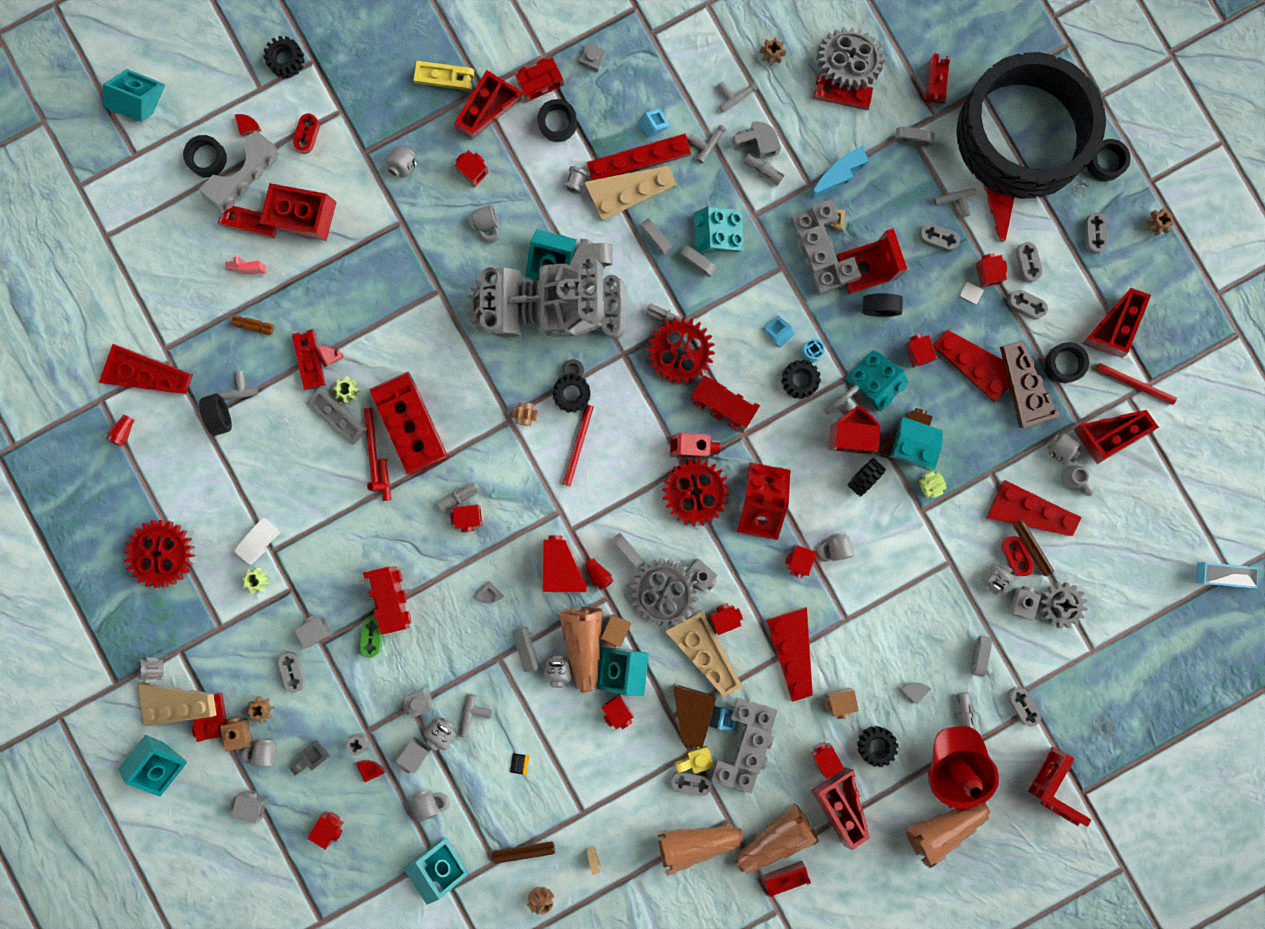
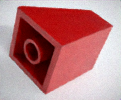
M549 535L548 540H543V592H587L588 586L568 540H563V536Z

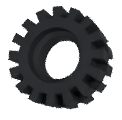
M278 36V41L275 37L272 38L273 43L268 42L266 44L269 48L264 47L265 54H263L266 65L278 77L281 75L283 78H287V75H289L291 78L294 77L293 72L296 75L299 74L297 69L300 68L302 70L303 65L301 63H305L304 54L295 40H290L287 36H285V39L282 36ZM282 51L291 52V59L285 64L278 63V54Z
M803 359L790 363L782 374L781 384L783 383V389L787 391L788 395H792L793 398L804 399L811 396L819 388V383L821 382V374L817 371L818 367L816 365L813 366L812 362H806ZM801 371L808 375L809 382L807 386L798 387L794 384L793 376L796 372Z
M574 373L565 374L559 378L553 388V399L556 406L558 405L559 409L565 410L567 413H576L578 410H583L587 406L591 395L587 380L582 378L581 375H574ZM569 385L576 386L580 391L579 398L574 401L567 400L563 394L564 389Z
M872 458L855 474L847 486L861 497L881 478L886 468L875 458Z
M871 726L868 730H863V734L858 737L860 739L859 742L857 741V746L859 747L857 750L862 759L874 767L890 765L889 762L891 760L894 761V756L898 755L897 748L899 747L896 743V737L890 731L880 726ZM876 738H880L885 742L884 752L878 755L870 751V743Z

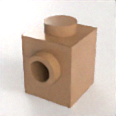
M612 614L601 639L605 640L603 644L614 649L616 646L621 647L631 622Z
M852 688L826 693L827 699H824L826 711L830 712L834 717L837 716V719L850 717L849 713L859 711L855 691Z
M240 717L228 719L227 724L220 726L225 752L245 748L253 744L248 719L240 720Z

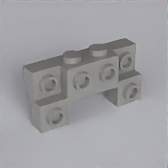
M832 199L814 205L811 209L791 217L798 240H796L797 247L805 255V268L807 271H811L819 295L828 293L861 278L854 257L841 262L837 261L825 230V226L836 223L839 220Z
M736 697V704L730 718L745 725L733 764L717 759L714 774L711 776V782L752 793L757 775L766 766L767 757H765L767 748L771 749L774 736H771V730L777 710Z

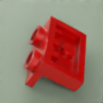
M223 693L213 694L216 716L193 719L192 734L193 737H196V742L222 737L220 726L227 724Z

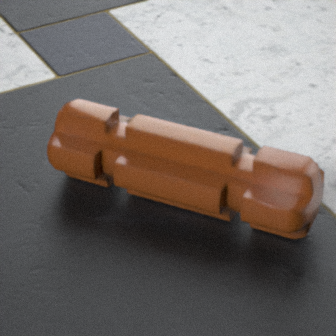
M234 315L232 318V325L234 327L258 333L262 332L267 335H272L274 325L271 323H263L259 320L244 318L238 315Z

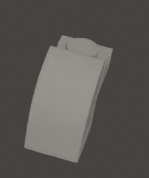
M758 121L751 123L749 132L748 130L737 132L732 141L734 150L754 145L757 156L760 159L779 155L781 149L775 130L770 125Z

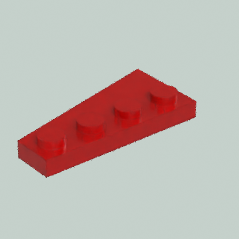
M949 330L934 343L933 347L992 402H996L1009 388L1003 359Z
M1006 480L1002 482L986 516L987 519L1010 524L1023 520L1029 528L1066 536L1074 535L1082 518Z

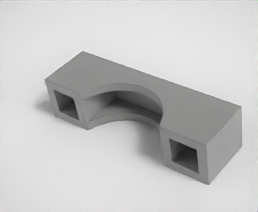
M256 130L242 144L246 159L241 170L234 175L226 177L212 175L199 189L202 197L222 213L233 207L235 200L241 194L248 191L250 184L255 179H259L264 169L268 165H272L279 155L276 146Z

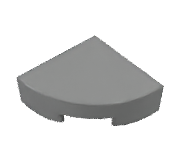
M489 581L474 597L483 602H495L502 599L504 595Z
M909 683L902 686L900 690L915 704H918L931 688L922 683Z

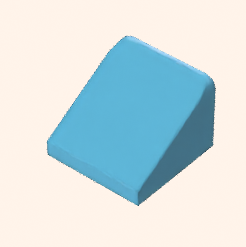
M660 108L644 113L638 120L647 138L656 135L670 126Z
M779 315L763 328L765 333L778 347L783 346L795 334L792 326Z
M714 705L709 726L718 730L735 731L737 721L730 718L734 709Z

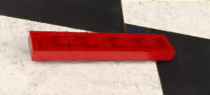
M685 133L588 161L587 167L591 180L632 173L691 155V150Z

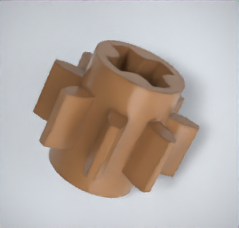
M776 37L771 41L766 39L765 47L760 49V53L764 54L762 61L766 60L770 66L775 62L780 64L781 56L786 54V50L782 49L784 42L780 43Z
M1165 208L1159 212L1154 210L1150 213L1151 218L1146 220L1149 226L1148 231L1155 232L1156 236L1161 234L1162 231L1165 234L1170 232L1169 226L1175 224L1172 217L1173 213L1166 212Z
M519 402L518 407H513L512 418H516V424L531 426L532 421H537L538 411L534 410L533 404Z
M258 696L255 699L256 703L254 701L248 702L250 708L245 713L250 715V722L258 719L259 724L264 723V717L266 719L272 718L270 711L275 707L268 703L270 701L269 698L262 701L261 696ZM259 706L262 707V708H261V712H262L261 714L258 713V711H259V708H258V707H259Z
M536 887L528 895L530 902L527 906L532 913L544 915L552 909L554 902L551 899L555 896L550 889Z

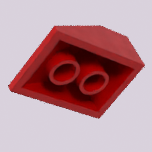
M269 183L259 223L303 237L327 241L337 202L327 193Z

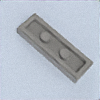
M319 387L307 402L352 445L356 444L367 430L358 419L323 387Z

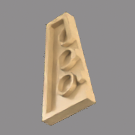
M668 166L584 182L602 221L677 185Z
M703 611L689 617L683 623L680 622L678 625L665 630L723 697L742 688Z
M145 682L138 684L144 726L216 716L214 695L212 693L194 690L186 691L181 688H168L163 685H150V683Z

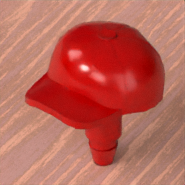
M954 726L942 729L937 733L934 740L933 761L928 771V783L932 793L950 809H970L979 804H985L994 795L999 786L997 766L990 758L979 732L970 726Z

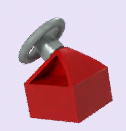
M854 385L825 409V413L830 414L838 408L844 415L831 425L830 451L868 455L878 452L880 424L869 412L857 406L855 401L850 398L859 390L858 385Z

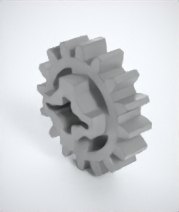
M1056 582L1055 588L1047 586L1049 592L1041 593L1045 598L1039 601L1043 604L1039 611L1045 612L1042 617L1043 619H1050L1048 624H1056L1057 628H1063V626L1071 628V623L1078 625L1077 619L1085 618L1081 613L1088 609L1083 607V603H1086L1087 599H1081V596L1084 594L1083 591L1076 592L1078 586H1070L1068 582L1063 584ZM1056 603H1065V605L1070 607L1063 608L1060 605H1056Z

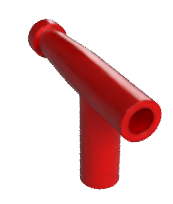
M387 458L378 459L381 482H369L367 489L369 491L382 490L383 501H390L391 491L386 463Z

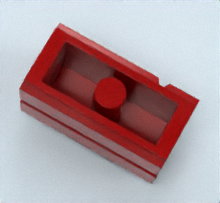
M553 57L550 59L542 58L536 63L537 65L530 68L528 66L523 67L518 71V74H515L526 102L564 86L563 77Z

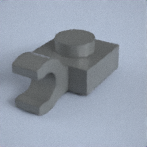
M315 740L298 754L302 760L290 770L295 776L307 766L312 771L329 758L330 755L320 742Z

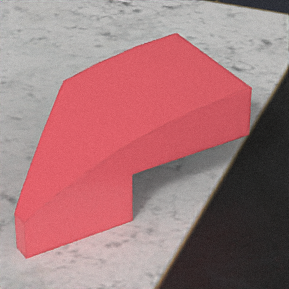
M235 256L233 261L225 262L226 269L243 274L266 273L265 265L259 260L244 263V260Z

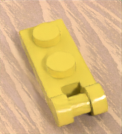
M416 61L414 83L471 92V78L474 77V69ZM457 76H463V81L457 80Z

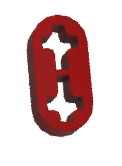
M311 113L303 114L300 117L293 138L294 147L302 154L310 153L313 150L320 128L319 121ZM311 120L314 123V125H310L308 128L305 125V123H309ZM305 139L308 144L301 147L299 142H303Z

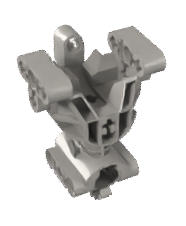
M579 244L570 265L554 264L541 266L539 268V281L522 282V272L511 268L494 269L493 267H487L483 269L480 274V281H475L478 287L470 288L474 294L467 295L472 300L471 303L466 304L467 307L472 308L467 313V315L473 316L470 322L477 324L475 329L482 330V334L486 336L491 331L509 340L522 337V324H539V333L552 337L579 336L601 326L603 331L612 338L622 337L626 330V287L624 282L615 275H607L603 279V269L606 266L612 265V244ZM496 274V279L492 283L490 278ZM617 302V309L615 311H610V306L613 303ZM616 324L617 328H614L612 331L611 328L614 327Z

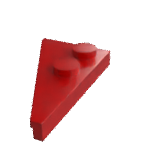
M983 184L984 190L987 193L990 212L994 216L996 234L999 236L1000 241L1004 242L1007 237L1015 198L1006 196L1004 193L1000 194Z

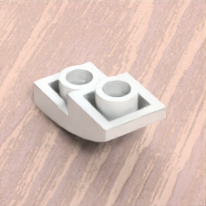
M263 518L244 537L234 553L250 566L265 552L264 548L280 532Z

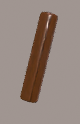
M1023 520L1015 522L1013 524L1015 531L1022 539L1041 573L1045 577L1053 574L1054 569Z
M550 841L494 850L491 855L494 864L553 855L555 853V845Z

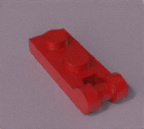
M817 76V89L813 93L814 99L869 110L873 87L866 86L864 89L860 85L859 89L855 90L854 86H851L850 90H847L846 85H843L840 89L838 82L832 85L833 79L825 80L826 76ZM825 87L831 88L830 93L825 92Z
M237 206L227 209L218 221V224L223 227L234 228L274 239L277 231L275 228L259 223L261 212ZM232 214H235L234 221L230 220Z
M314 329L307 330L306 333L302 334L299 332L293 333L292 338L304 389L309 390L326 386L322 363L314 350L318 347ZM308 341L309 345L303 347L302 342Z

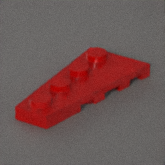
M112 344L99 383L186 394L193 374L117 344Z
M807 607L766 619L791 701L794 702L813 696Z

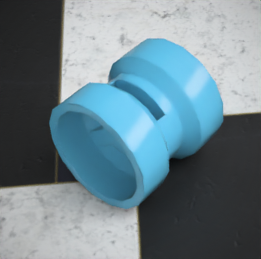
M818 339L808 340L801 349V355L807 362L817 361L825 352L824 344Z

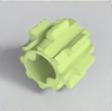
M345 376L343 381L337 379V387L332 388L337 391L335 398L338 400L343 398L345 403H348L351 398L357 400L355 395L361 392L360 389L356 388L358 382L356 380L350 381V378ZM346 385H350V386L348 387V390H349L350 392H349L348 394L344 395V394H343V393L345 392L344 387H345Z
M929 472L922 475L923 479L919 480L920 488L926 497H938L944 494L943 490L947 489L946 482L940 472Z
M256 567L255 571L247 569L246 577H241L245 582L243 588H249L251 594L256 593V590L264 592L265 584H270L266 578L268 573H262L260 567ZM255 575H256L255 578H256L257 580H259L257 586H255V585H256V582L253 581V577H254Z

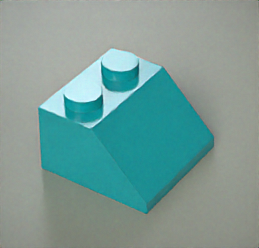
M126 69L103 84V107L113 110L115 113L128 116L135 121L142 122L154 113L165 84Z
M536 229L530 241L525 276L539 280V268L543 265H570L574 256L577 239Z
M901 417L889 458L928 471L934 470L942 449L943 430Z
M601 647L597 689L625 696H644L649 653L631 649Z
M145 735L118 770L125 784L161 797L187 764V761L164 742Z
M446 838L420 854L403 868L426 905L441 899L469 875Z

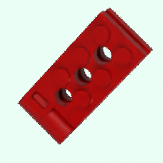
M409 371L369 389L406 474L413 475L449 458ZM402 404H406V411L399 414V407ZM410 423H414V424H415V429H414V431L411 432V433H408V432H407V427H408V425H409ZM423 442L424 447L422 451L417 452L415 449L416 444Z

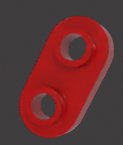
M1017 536L1006 537L1001 543V549L1012 572L1017 576L1030 575L1034 570V562L1022 539ZM1010 543L1014 544V549L1012 551L1009 549ZM1020 562L1024 564V567L1021 570L1018 567V564Z

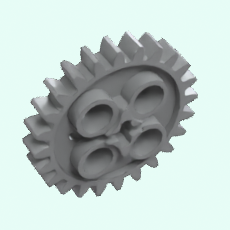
M843 27L841 33L835 29L833 34L828 33L827 38H823L819 46L816 59L819 60L817 66L822 67L820 73H827L825 80L832 78V85L838 82L840 89L843 85H846L847 90H850L851 86L858 90L860 85L865 89L868 83L872 85L874 80L878 79L883 69L884 58H882L884 52L878 51L881 45H874L876 38L868 39L869 33L862 35L861 29L857 33L854 32L853 27H851L849 32Z
M661 558L658 562L654 559L650 561V564H644V569L641 568L637 571L639 575L633 577L637 583L631 585V588L636 590L631 596L637 598L633 605L639 604L640 606L637 612H644L643 619L649 616L650 624L656 620L657 627H660L663 622L666 628L671 625V622L674 626L678 625L679 621L683 623L686 617L692 615L690 610H694L697 607L692 602L699 600L698 597L694 596L695 593L699 592V589L693 588L697 581L690 580L693 573H685L687 566L682 569L679 568L680 561L673 565L672 558L668 559L666 563L664 558ZM656 574L662 576L663 583L657 581ZM670 576H672L673 579H672L671 583L669 584ZM675 584L681 586V593L676 591ZM667 587V589H666V591H665V594H666L667 596H665V597L662 599V597H663V595H664L663 589ZM648 592L654 595L655 601L649 599ZM667 602L672 604L673 611L667 608Z

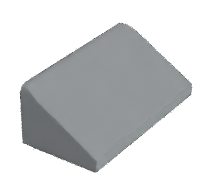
M524 627L513 631L523 670L525 672L537 670L539 663L529 629Z

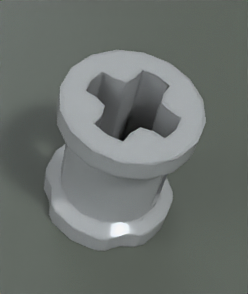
M570 166V173L567 181L563 184V188L573 193H580V185L587 172L581 168Z
M363 733L354 735L346 743V749L349 754L358 756L366 751L370 745L369 738ZM357 740H359V745H362L359 749H357V744H354Z

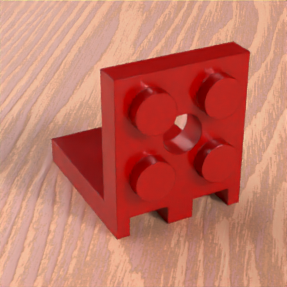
M894 228L886 230L876 242L836 255L838 262L854 257L857 266L859 263H865L868 266L867 273L860 272L861 278L859 280L846 284L849 295L897 280L907 270Z
M749 462L746 494L737 526L738 533L775 540L779 539L789 505L791 470ZM761 516H762V517H765V518H767V519H765V520H759L757 517H761Z
M1052 747L1028 792L1041 799V805L1074 825L1079 826L1081 823L1088 827L1092 819L1054 797L1075 758Z

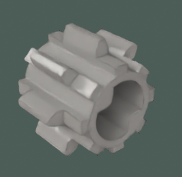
M146 657V660H140L139 680H144L145 683H156V680H162L163 660H158L157 657Z

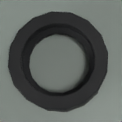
M552 99L544 103L538 113V125L541 133L548 140L554 142H562L571 138L577 128V117L573 106L562 99ZM560 109L568 114L570 122L565 130L554 132L547 127L545 119L549 112Z
M197 135L186 143L183 150V159L186 166L196 175L205 178L218 175L224 169L227 162V154L224 147L213 137ZM204 145H210L216 150L215 161L208 167H198L194 162L195 152Z
M1103 140L1097 154L1087 164L1089 173L1099 181L1115 180L1130 165L1131 155L1129 149L1119 140ZM1102 149H1110L1118 156L1119 167L1115 171H1106L1098 164L1097 155Z
M875 293L863 296L862 313L865 315L893 317L899 316L903 312V297L900 295Z
M1067 342L1059 344L1049 351L1045 359V368L1050 378L1065 384L1082 378L1088 371L1090 362L1088 354L1083 347L1076 343ZM1062 351H1070L1078 359V369L1071 375L1062 374L1056 367V357Z
M217 393L201 398L199 400L200 413L208 432L213 436L230 432L232 429L231 417L223 398Z

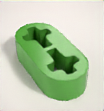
M375 616L365 619L362 624L360 651L365 657H374L381 651L382 635L379 626L373 630V635H371V628L367 627L368 624L372 623V620L375 625H378ZM370 638H373L372 645L376 646V650L369 653L366 645H369Z

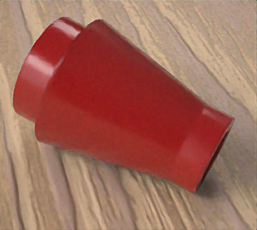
M123 414L118 422L108 431L106 440L122 447L128 441L135 420Z
M595 558L584 565L595 588L598 587L601 591L613 583L612 574L600 565Z

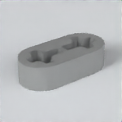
M910 127L896 128V142L921 147H930L934 144L935 133L932 131Z
M1093 213L1084 221L1085 247L1092 254L1101 252L1107 246L1106 218L1101 213ZM1094 219L1095 222H1099V225L1096 228L1095 224H1091V221H1093ZM1095 239L1096 242L1100 243V246L1097 248L1096 245L1092 244Z
M649 218L640 224L642 231L661 254L665 255L672 249L669 241Z
M927 224L921 229L919 234L920 240L924 244L943 251H952L960 243L959 235L956 232L935 224ZM932 230V235L934 236L929 239L927 238L928 234L925 232ZM951 237V241L954 243L948 246L947 241L943 239Z
M1031 242L1021 244L1016 250L1021 277L1026 282H1034L1042 275L1038 250ZM1025 248L1027 251L1030 250L1031 254H1029L1028 257L1026 254L1022 253V251ZM1030 268L1036 271L1033 277L1027 273Z
M687 245L679 253L682 259L707 277H711L717 270V267L711 261Z
M1023 290L1014 291L1007 300L1010 308L1031 319H1039L1045 316L1048 311V305L1045 301ZM1017 296H1020V297H1021L1020 300H1021L1022 302H1024V303H1019V304L1017 305V304H1016V299H1014V298H1016ZM1039 305V310L1041 312L1036 314L1034 313L1035 309L1032 307Z
M618 533L612 539L637 569L646 563L621 533Z
M979 635L976 640L971 664L972 675L984 677L987 672L992 639L990 637Z
M294 652L282 654L279 657L278 665L284 686L289 692L300 691L306 683L300 658ZM287 656L289 659L294 660V663L291 664L292 671L290 666L284 663L287 660ZM292 673L294 675V678L296 680L299 679L300 683L297 684V688L295 687V685L290 684V681L293 680Z
M1019 687L1012 688L1008 693V700L1019 720L1027 726H1036L1041 720V715L1029 693ZM1016 693L1023 694L1021 697L1023 705L1019 701L1014 700L1017 697ZM1025 709H1027L1028 712L1034 713V715L1031 716L1033 719L1032 721L1025 719L1028 716Z
M677 771L671 778L672 787L678 792L705 796L712 788L710 779L702 774L686 771L678 773ZM683 776L684 780L689 781L690 784L683 783L682 787H679L675 779ZM701 780H704L708 786L703 787V790L700 791L697 785H693V782L700 783Z

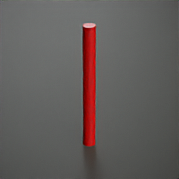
M1098 363L1096 366V371L1171 405H1174L1177 397L1104 364Z
M588 404L585 406L563 485L571 487L594 406Z
M364 408L371 482H380L372 408Z

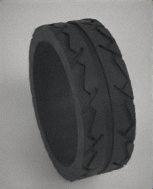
M1041 52L1024 53V55L1016 54L1003 58L992 65L993 68H989L980 77L965 100L959 113L956 127L958 148L965 165L987 188L1019 199L1036 198V196L1041 198L1056 193L1065 187L1066 184H1069L1097 154L1105 134V107H1103V101L1097 87L1090 78L1086 77V74L1076 65L1063 58H1056L1055 55ZM1010 85H1029L1052 94L1068 110L1075 125L1077 135L1076 149L1071 162L1048 170H1034L1021 167L1007 160L994 148L985 133L982 122V103L984 97L1001 87Z

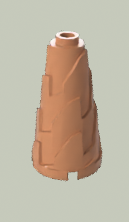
M582 607V610H577V608L566 609L559 612V619L576 688L580 689L582 693L592 692L593 688L596 687L598 678L602 609L597 607Z
M794 803L789 806L783 814L766 826L767 829L739 852L738 860L735 863L741 872L752 873L761 867H766L781 858H787L819 842L814 828L811 829L809 820L797 804L795 805Z
M979 804L970 809L957 810L955 808L943 815L939 814L910 826L906 829V835L916 855L925 856L921 861L930 869L945 859L947 854L959 847L962 841L975 833L976 829L989 819L988 814H990V810L986 804Z
M732 825L714 828L676 829L669 831L666 829L657 831V837L663 836V839L658 841L663 867H670L669 870L665 871L667 876L677 874L676 872L690 868L714 856L735 850L737 847H740V842H743L741 829H737Z

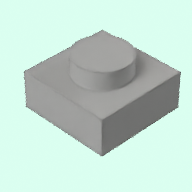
M587 43L579 64L598 72L607 54L606 50Z

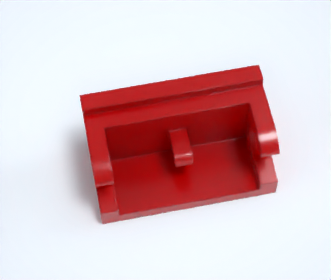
M934 53L930 58L924 102L946 103L950 56H946V59H939V54Z
M803 861L762 875L770 898L804 884H811Z

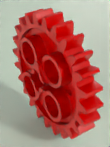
M682 316L681 322H678L677 318L674 317L673 323L666 319L665 327L661 324L658 325L660 332L652 331L656 338H649L648 340L653 343V346L647 347V350L653 351V353L647 355L648 358L654 359L650 366L657 365L655 374L660 371L663 372L661 379L669 376V383L676 379L677 385H679L681 379H684L685 383L688 384V378H692L695 382V375L704 376L701 371L702 369L709 371L706 363H713L709 355H714L715 352L709 350V348L715 344L708 342L712 335L705 336L707 328L705 327L700 330L701 322L699 321L696 325H693V318L689 322H685V317ZM671 332H678L681 337L678 342L674 343L669 340L668 336ZM688 333L689 335L684 345V350L687 352L681 354L678 366L674 368L673 365L678 355L675 349L681 347L684 334ZM695 338L700 341L699 348L691 349L688 346L691 339ZM664 352H671L674 356L673 360L670 362L663 361L661 356ZM688 358L693 361V366L690 369H685L681 366V362L684 359Z
M697 458L696 463L693 464L692 460L688 459V465L681 461L680 469L676 466L673 467L675 474L668 472L667 475L671 480H664L668 488L662 489L663 492L667 493V496L662 499L669 500L665 508L672 507L673 510L670 515L677 513L676 521L684 518V525L689 520L692 521L693 527H695L697 521L700 522L701 526H704L705 519L712 523L711 516L718 519L717 511L725 512L722 504H729L724 499V497L730 496V493L725 492V489L730 487V485L723 484L727 476L720 477L719 475L723 470L715 471L716 464L714 463L709 467L708 460L704 464H700V459ZM691 474L695 475L697 490L702 491L698 496L701 511L697 510L695 495L690 494L694 489ZM702 474L708 475L710 478L709 485H701L699 483V476ZM682 478L689 481V488L686 490L678 487V481ZM705 495H711L714 498V504L711 507L703 504V497ZM683 500H692L694 504L693 509L690 511L684 510L682 507Z
M150 520V525L142 523L143 529L135 528L137 535H129L133 541L125 542V545L130 547V549L123 551L124 554L129 555V558L125 559L124 562H130L131 564L126 570H134L131 577L139 576L137 583L145 582V587L153 585L154 588H160L161 585L163 588H167L169 583L176 585V579L183 580L182 573H190L186 568L187 565H194V563L189 561V558L195 557V554L190 553V550L194 549L195 546L188 544L192 538H185L187 530L180 531L181 525L173 527V521L166 523L165 520H159L158 523L156 520ZM149 538L153 540V545L151 546V548L147 546V540ZM170 539H173L174 546L172 549L168 547V541ZM157 552H162V556H157ZM147 559L151 561V567L149 569H147L145 566V562ZM168 560L172 562L171 570H168L166 567Z

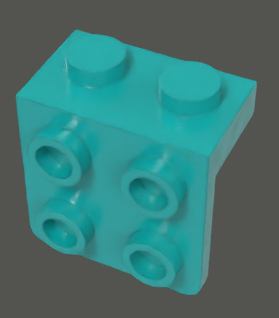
M707 206L694 212L695 245L698 253L704 254L714 249L738 252L744 249L742 212L740 210Z
M875 350L871 351L847 376L848 383L852 386L858 385L859 391L870 398L874 408L879 412L892 403L893 398L899 392L904 391L909 383L903 369Z

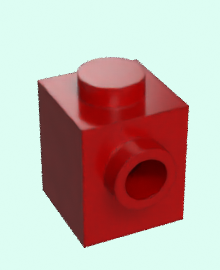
M468 150L465 154H460L455 161L456 170L474 187L489 173L487 166L484 164L485 160L478 153L473 154Z
M994 253L983 255L982 259L976 263L981 288L1001 284L1007 280V264L1005 260L1003 261L1002 255L995 256Z
M922 334L909 338L910 341L905 344L912 368L937 359L929 335L922 337Z
M481 505L453 507V512L450 513L451 525H455V529H461V533L474 531L473 527L483 526Z
M794 545L792 553L788 552L785 559L786 569L791 570L790 575L801 579L803 575L809 576L817 552Z
M728 603L716 607L717 611L709 614L717 635L742 626L740 621L743 620L740 609H735L733 605L729 606Z
M620 694L602 705V710L606 714L603 718L609 727L614 726L616 730L621 727L623 730L632 724L631 719L634 718V714Z
M823 742L813 748L814 751L811 752V755L825 779L845 769L830 743L825 744Z
M325 812L320 816L307 839L326 850L333 841L337 842L343 833V830L340 828L344 822L340 820L337 814Z

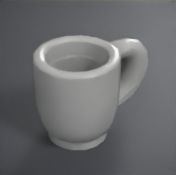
M492 205L473 211L472 214H469V220L474 231H479L481 237L486 242L493 243L499 238L497 229L499 222ZM494 229L493 234L487 235L483 233L485 230Z
M1074 465L1064 468L1060 476L1064 486L1071 489L1078 488L1085 496L1093 495V488L1088 482L1089 473L1084 467Z
M845 532L829 536V541L820 545L817 550V557L822 562L830 560L840 561L855 556L850 538ZM827 545H829L830 557L825 555Z
M256 739L255 744H251L242 750L240 754L242 761L248 764L251 763V766H275L276 746L274 740ZM253 748V750H252V757H251V759H250V758H249V753H250V750Z
M429 790L412 796V806L417 822L438 815L440 811L446 810L450 805V799L444 793L431 794ZM434 797L439 798L442 802L440 808L437 807Z

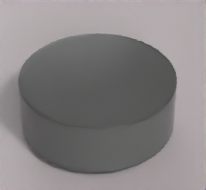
M571 359L564 364L563 373L564 375L574 373V375L578 374L582 377L584 367L580 361Z

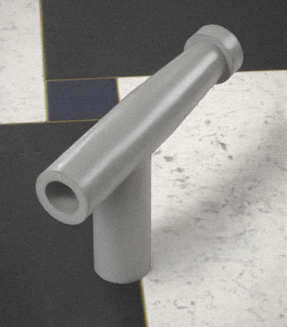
M724 81L720 82L717 87L727 99V101L719 106L720 110L723 113L729 110L751 92L756 91V85L751 83L750 86L733 95Z
M718 126L717 131L708 143H705L693 134L688 138L690 143L702 150L697 157L700 163L705 162L721 135L726 131L724 126Z
M970 188L941 197H934V204L936 206L941 203L958 200L962 217L970 216L966 198L976 196V189Z
M235 371L237 390L217 393L223 400L258 395L257 387L246 388L244 371Z
M468 694L459 737L468 738L467 733L472 715L491 718L492 710L474 706L476 695Z

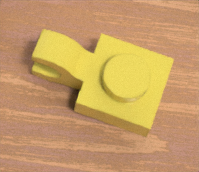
M708 746L687 752L688 759L675 762L678 773L692 768L693 773L696 774L714 768Z

